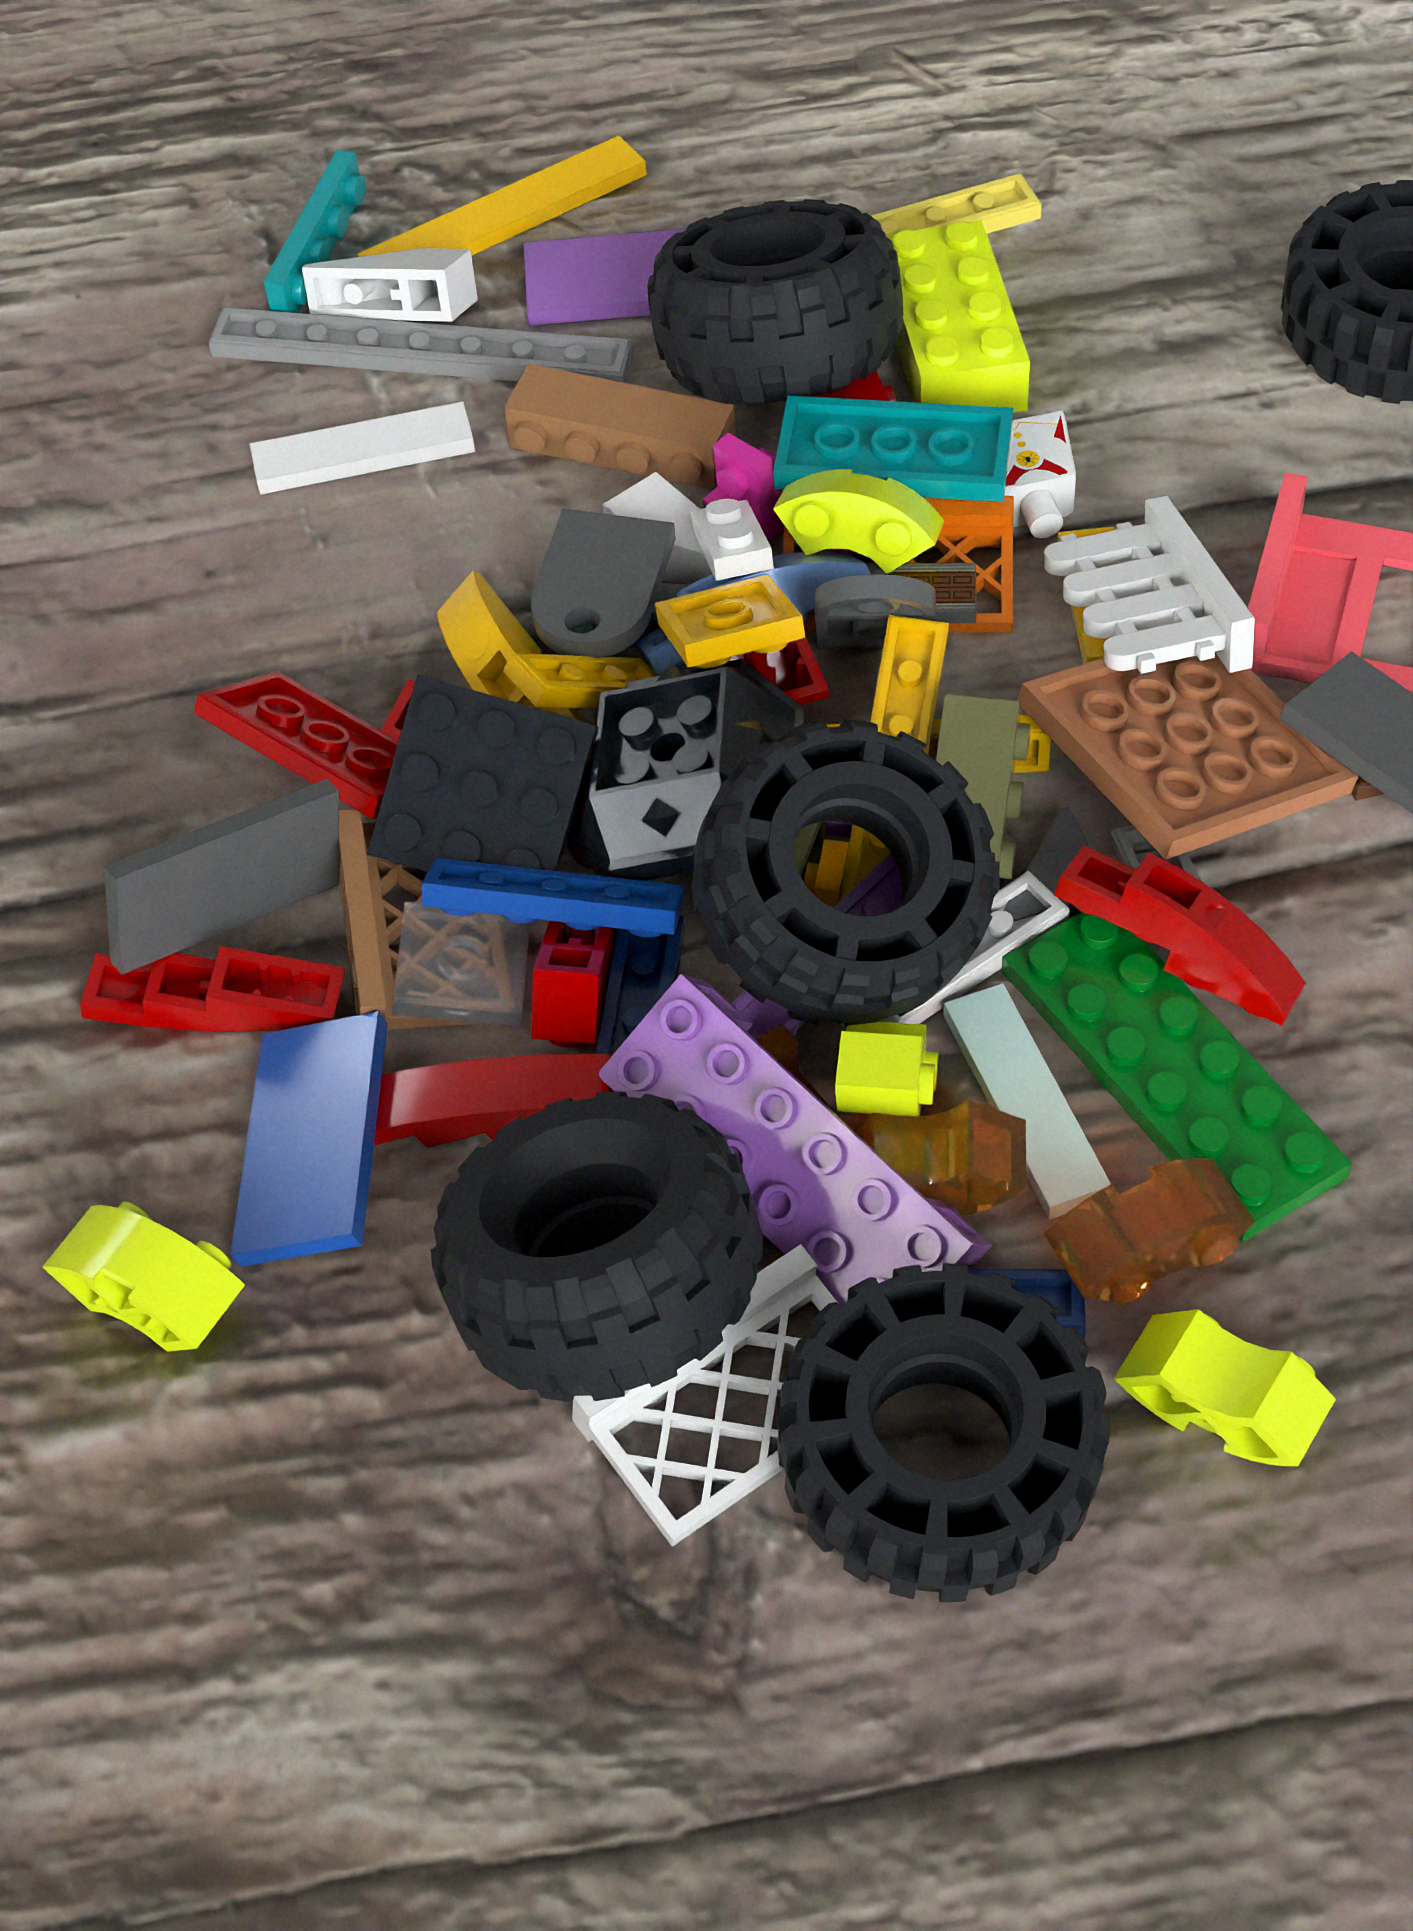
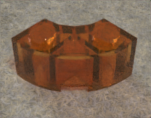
M967 1100L949 1111L919 1117L872 1113L853 1130L925 1198L944 1201L951 1207L958 1206L961 1217L996 1207L1027 1189L1026 1120L999 1111L989 1104Z
M1189 1158L1150 1167V1178L1145 1183L1121 1194L1111 1184L1071 1209L1043 1233L1084 1298L1117 1303L1130 1302L1143 1295L1153 1282L1168 1274L1189 1267L1209 1266L1218 1263L1235 1251L1239 1244L1238 1238L1255 1223V1220L1213 1159Z

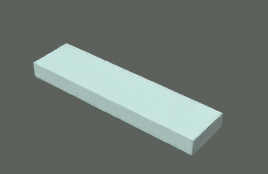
M1002 983L945 1002L943 1016L1048 1219L1050 1220L1110 1199L1112 1185L1004 984Z

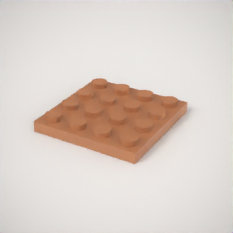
M1216 653L1215 658L1202 661L1196 655L1156 664V671L1142 674L1138 668L1126 671L1110 669L1104 664V658L1024 682L1021 685L1016 700L1020 701L1022 709L1165 860L1351 794L1359 777L1356 773L1282 722L1279 718L1285 703L1251 669L1229 673Z

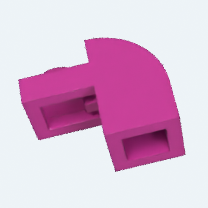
M726 433L713 445L717 487L702 499L704 507L706 508L709 503L719 499H735L737 501L747 499L769 542L784 533V524L773 510L784 490L774 489L773 470L776 454L764 447L758 450L734 435Z

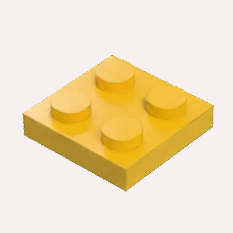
M769 574L655 603L658 625L688 668L693 666L699 668L718 667L727 663L732 656L751 651L772 653L785 648L790 641L805 638L802 614Z

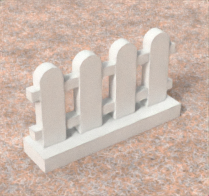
M1168 496L1145 500V524L1132 526L1130 522L1116 524V530L1080 538H1077L1074 533L1060 536V542L1050 544L1045 548V570L1056 576L1068 575L1063 581V598L1065 602L1078 607L1088 606L1083 611L1084 632L1094 638H1108L1104 642V664L1108 668L1117 671L1138 668L1142 674L1156 671V664L1196 655L1202 661L1215 658V653L1229 673L1252 668L1255 618Z

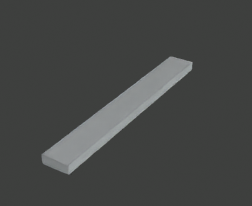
M222 307L208 342L212 357L517 382L526 366L533 364L626 383L633 358V343L630 339Z

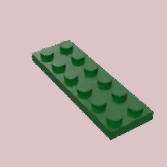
M1081 912L1002 957L1003 974L1242 1243L1349 1178L1352 1162L1182 980L1163 970L1166 963L1145 941L1136 937L1132 932L1098 916Z

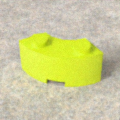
M853 469L827 470L800 478L785 486L773 508L805 555H811L825 549H850L871 558L886 574L934 546L944 524L943 518L936 509L913 489L889 477L886 481L869 475L852 473Z
M892 1022L847 1025L846 1031H841L835 1082L837 1111L919 1117L922 1104L932 1105L933 1094L937 1086L938 1052L926 1051L927 1025Z
M122 1202L118 1208L105 1205L91 1206L42 1267L90 1311L106 1313L128 1323L146 1334L167 1352L197 1349L245 1286L240 1279L229 1271L231 1262L217 1247L205 1241H199L194 1245L172 1230L152 1221L143 1210L129 1202Z
M1200 1309L1152 1315L1114 1377V1380L1139 1403L1182 1432H1184L1188 1423L1192 1422L1209 1432L1221 1436L1226 1441L1224 1452L1251 1461L1278 1466H1299L1336 1400L1315 1377V1371L1305 1360L1296 1356L1291 1351L1269 1350L1245 1342L1222 1329L1217 1321L1204 1314Z

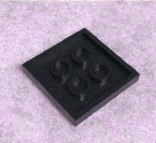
M417 674L367 855L426 872L430 870L436 858L558 871L599 726Z

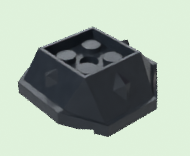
M742 659L728 661L714 668L698 667L684 671L670 664L660 676L631 681L627 683L625 688L600 693L593 720V725L599 726V730L567 839L568 851L578 864L586 868L590 867L605 877L645 881L694 872V858L692 856L699 830L721 785L742 759L764 741L769 744L783 737L789 728L811 723L805 709Z

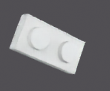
M719 499L709 503L706 508L691 511L694 534L716 581L774 569L771 546L747 499L742 501Z

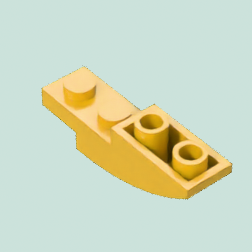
M472 571L437 611L439 625L446 644L474 691L589 723L578 708L535 707L503 673V669L511 654H541L542 651L479 572Z

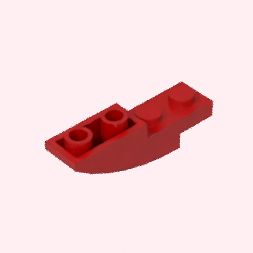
M1083 845L1060 876L1054 896L1073 904L1083 913L1098 916L1132 932L1143 941L1156 943L1171 950L1163 969L1164 971L1183 979L1194 988L1209 991L1242 1007L1253 1016L1266 1018L1282 1026L1305 987L1306 982L1287 956L1239 908L1183 869L1150 852L1139 867L1134 869Z

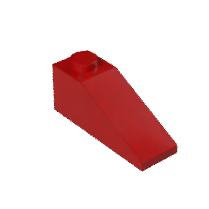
M549 921L533 968L531 1039L549 1040L552 1044L560 1047L596 1044L610 977L617 928L601 926L594 930H577L570 928L565 922Z

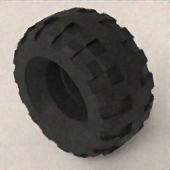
M812 199L795 202L777 200L764 202L761 205L740 206L724 210L722 214L711 218L704 217L691 223L682 233L676 232L666 241L655 257L654 274L649 276L647 284L652 329L660 360L666 361L667 369L671 371L672 377L678 380L680 386L695 395L704 394V397L709 400L725 404L740 402L746 406H767L768 403L784 402L787 400V396L812 397L826 392L831 394L847 388L853 381L859 378L865 379L881 366V361H885L891 355L896 344V336H898L903 326V294L897 251L893 249L892 241L886 237L881 224L868 213L861 214V211L856 207L843 203L835 205L826 203L824 200Z
M844 719L839 727H828L825 723L817 724L815 721L789 728L783 737L769 744L764 741L742 759L719 788L702 821L692 856L694 858V876L691 890L695 912L701 913L708 932L705 941L719 964L722 962L724 965L729 964L742 979L739 986L759 1002L763 1003L767 998L788 1009L787 1014H789L790 1018L817 1025L821 1020L835 1021L839 1024L844 1023L845 1028H847V1025L874 1023L895 1015L901 1017L923 1005L945 987L960 972L978 948L993 916L990 915L992 904L999 890L1000 862L995 861V853L991 852L990 840L994 836V831L985 808L982 807L981 803L973 804L965 792V788L969 784L949 760L942 766L923 750L927 745L926 743L902 731L896 737L878 732V726L873 722ZM825 821L845 822L870 832L886 846L897 863L902 880V900L892 912L877 916L850 915L826 905L810 891L797 870L792 846L796 833L805 826Z
M618 1091L599 1092L593 1098L573 1101L570 1097L545 1105L546 1110L524 1120L520 1116L496 1132L497 1137L484 1148L478 1146L458 1167L460 1175L456 1182H449L445 1187L437 1206L438 1218L433 1228L436 1246L430 1250L432 1268L439 1290L468 1351L474 1350L485 1369L518 1390L534 1389L541 1398L570 1402L573 1401L574 1396H592L594 1401L624 1397L625 1391L646 1384H650L651 1388L678 1376L677 1370L696 1358L701 1361L723 1342L722 1331L728 1324L735 1325L738 1323L751 1301L750 1292L757 1279V1261L762 1259L763 1236L743 1169L736 1154L731 1153L725 1137L719 1131L704 1121L693 1110L684 1108L678 1110L674 1101L651 1094H644L641 1098L628 1097L626 1092Z

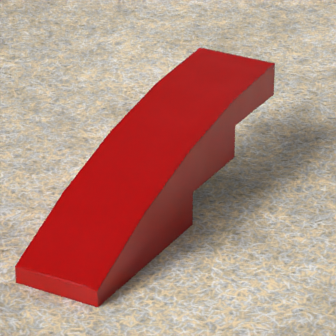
M219 946L216 960L173 953L121 975L110 962L109 955L95 953L80 1003L81 1018L151 1028L209 1032L281 1031L334 1020L345 977V967Z
M538 1054L484 1058L412 1068L382 1075L374 1146L413 1135L427 1148L484 1133L493 1140L497 1137L496 1132L520 1116L524 1120L546 1110L545 1105L570 1097L573 1101L593 1098L599 1092H614L599 1076L600 1070L612 1055Z

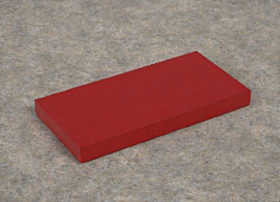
M274 672L197 695L194 714L312 784L328 779L339 790V800L371 819L377 818L398 742L380 733L381 730L280 672Z

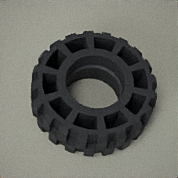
M1397 180L1394 184L1381 185L1380 182L1366 184L1352 193L1345 191L1334 196L1326 204V207L1322 205L1318 207L1303 222V226L1295 233L1291 241L1281 302L1284 332L1289 341L1293 343V349L1306 366L1311 364L1320 378L1331 385L1335 382L1345 387L1348 393L1362 398L1365 395L1382 398L1381 402L1400 404L1401 401H1413V293L1394 290L1406 289L1413 291V180Z
M943 1263L942 1271L923 1272L918 1264L893 1269L891 1279L878 1283L876 1278L869 1277L848 1289L847 1302L843 1306H840L837 1302L828 1303L812 1320L811 1337L798 1340L788 1362L786 1383L782 1384L778 1459L779 1466L785 1470V1491L793 1511L801 1514L805 1513L808 1518L807 1534L823 1552H830L836 1548L844 1555L843 1569L863 1582H867L871 1575L890 1582L889 1593L909 1599L915 1598L916 1590L939 1592L940 1602L966 1601L968 1590L984 1587L986 1593L993 1596L1014 1588L1019 1573L1027 1570L1028 1573L1037 1575L1056 1560L1060 1545L1064 1541H1072L1083 1525L1104 1468V1457L1109 1444L1110 1418L1102 1411L1107 1396L1105 1384L1100 1370L1093 1366L1086 1368L1085 1362L1089 1347L1076 1328L1068 1326L1063 1329L1056 1321L1058 1309L1039 1294H1034L1029 1298L1015 1290L1016 1281L994 1272L991 1273L990 1278L967 1273L968 1266ZM931 1383L956 1386L977 1395L994 1409L1009 1434V1449L1006 1456L998 1464L981 1474L955 1480L926 1477L902 1466L886 1452L873 1430L875 1412L887 1399L913 1386Z

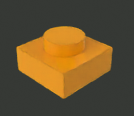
M824 839L819 864L808 862L804 883L818 899L833 908L840 901L849 842Z

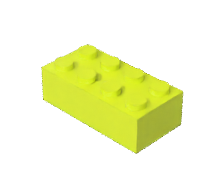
M960 221L949 225L915 230L906 229L885 234L892 241L893 249L897 251L903 294V326L898 336H896V347L913 402L1013 408V413L1028 411L1030 359L983 221Z

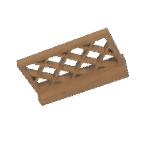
M356 809L339 810L338 883L355 1016L378 1011L388 1023L387 1030L511 1022L513 1019V1004L498 915L482 913V920L478 917L481 914L479 912L468 916H453L444 913L441 908H435L454 921L439 935L421 925L416 920L429 908L422 906L423 881L409 873L413 869L412 867L402 864L396 865L391 861L367 855L376 822L362 823L361 812ZM379 873L384 875V877L381 880L379 877ZM396 884L418 897L404 913L382 899ZM386 921H388L389 923H391V925H390L387 929H386ZM465 928L487 941V945L474 958L451 944ZM403 932L426 946L411 962L389 948V945ZM437 955L442 956L461 969L446 985L423 971ZM489 961L491 969L485 966ZM392 969L398 973L394 978ZM474 977L495 991L496 1001L471 1002L458 992ZM411 981L434 997L425 1006L397 1007L396 995Z

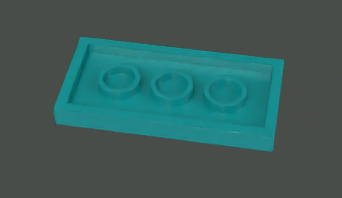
M787 396L773 470L774 489H784L790 483L814 473L827 470L853 469L852 473L869 475L886 481L888 477L913 489L923 498L1004 502L1013 425V408Z

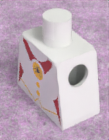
M1062 410L1013 420L1004 495L1014 496L1013 527L1028 525L1034 537L1048 538L1055 535L1062 528V517L1068 516L1074 511L1076 471L1065 415Z

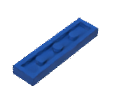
M445 858L435 859L422 882V906L441 908L444 913L449 915L468 916L479 912L503 915L506 920L515 923H531L540 919L565 922L567 926L577 930H594L601 926L628 929L631 934L646 938L658 937L662 934L674 935L684 902V885Z

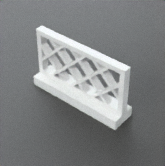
M801 1244L757 1273L756 1283L750 1292L751 1301L742 1318L735 1325L728 1324L722 1331L723 1342L701 1361L695 1358L677 1370L678 1376L651 1388L650 1384L627 1390L624 1397L594 1401L592 1396H574L572 1421L588 1443L592 1440L596 1443L672 1547L784 1469L779 1466L778 1450L769 1457L767 1456L769 1443L778 1445V1430L772 1429L776 1396L780 1397L782 1384H784L779 1382L783 1350L793 1352L798 1340L802 1339L785 1336L788 1316L810 1301L814 1303L819 1311L828 1303L837 1302L816 1276L818 1265ZM779 1323L778 1334L765 1333V1331ZM746 1344L775 1349L771 1381L729 1374L732 1354ZM724 1360L722 1373L708 1371ZM690 1382L719 1387L715 1419L673 1413L676 1392ZM727 1388L768 1395L764 1428L722 1421ZM667 1398L665 1411L652 1409ZM632 1421L661 1425L662 1431L657 1459L626 1454L613 1434ZM670 1427L712 1434L707 1467L665 1460ZM719 1436L761 1442L758 1464L746 1473L715 1469ZM640 1471L654 1473L652 1487ZM662 1474L704 1481L701 1504L678 1520H675L659 1498ZM712 1483L727 1485L710 1497Z

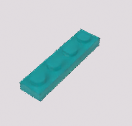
M336 150L263 282L270 311L299 313L302 305L308 304L302 267L306 264L330 261V255L339 238L345 236L348 220L356 205L360 206L362 204L366 191L365 177L359 174L356 152Z

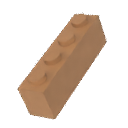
M533 364L526 366L504 407L510 448L644 476H650L657 472L665 480L711 490L717 487L713 445L726 433L736 437L735 405L725 404Z

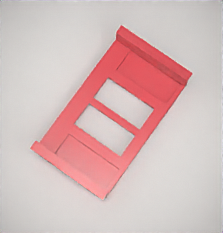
M1285 472L1248 605L1249 611L1255 618L1253 664L1250 669L1254 673L1312 683L1351 651L1361 657L1382 566L1413 571V533L1303 514L1308 476ZM1364 659L1413 693L1412 667Z

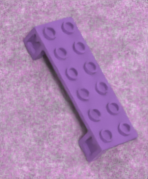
M680 974L600 1070V1078L614 1092H626L628 1097L641 1098L644 1094H651L673 1100L678 1110L683 1108L693 1110L704 1121L719 1131L725 1137L731 1153L736 1154L743 1169L753 1198L761 1232L784 1254H787L801 1244L818 1265L816 1276L840 1306L847 1302L848 1289L869 1277L876 1278L878 1283L892 1278L893 1269L917 1264L921 1266L922 1272L942 1271L943 1263L975 1266L993 1246L944 1200L925 1198L747 1032L753 1023L707 981Z

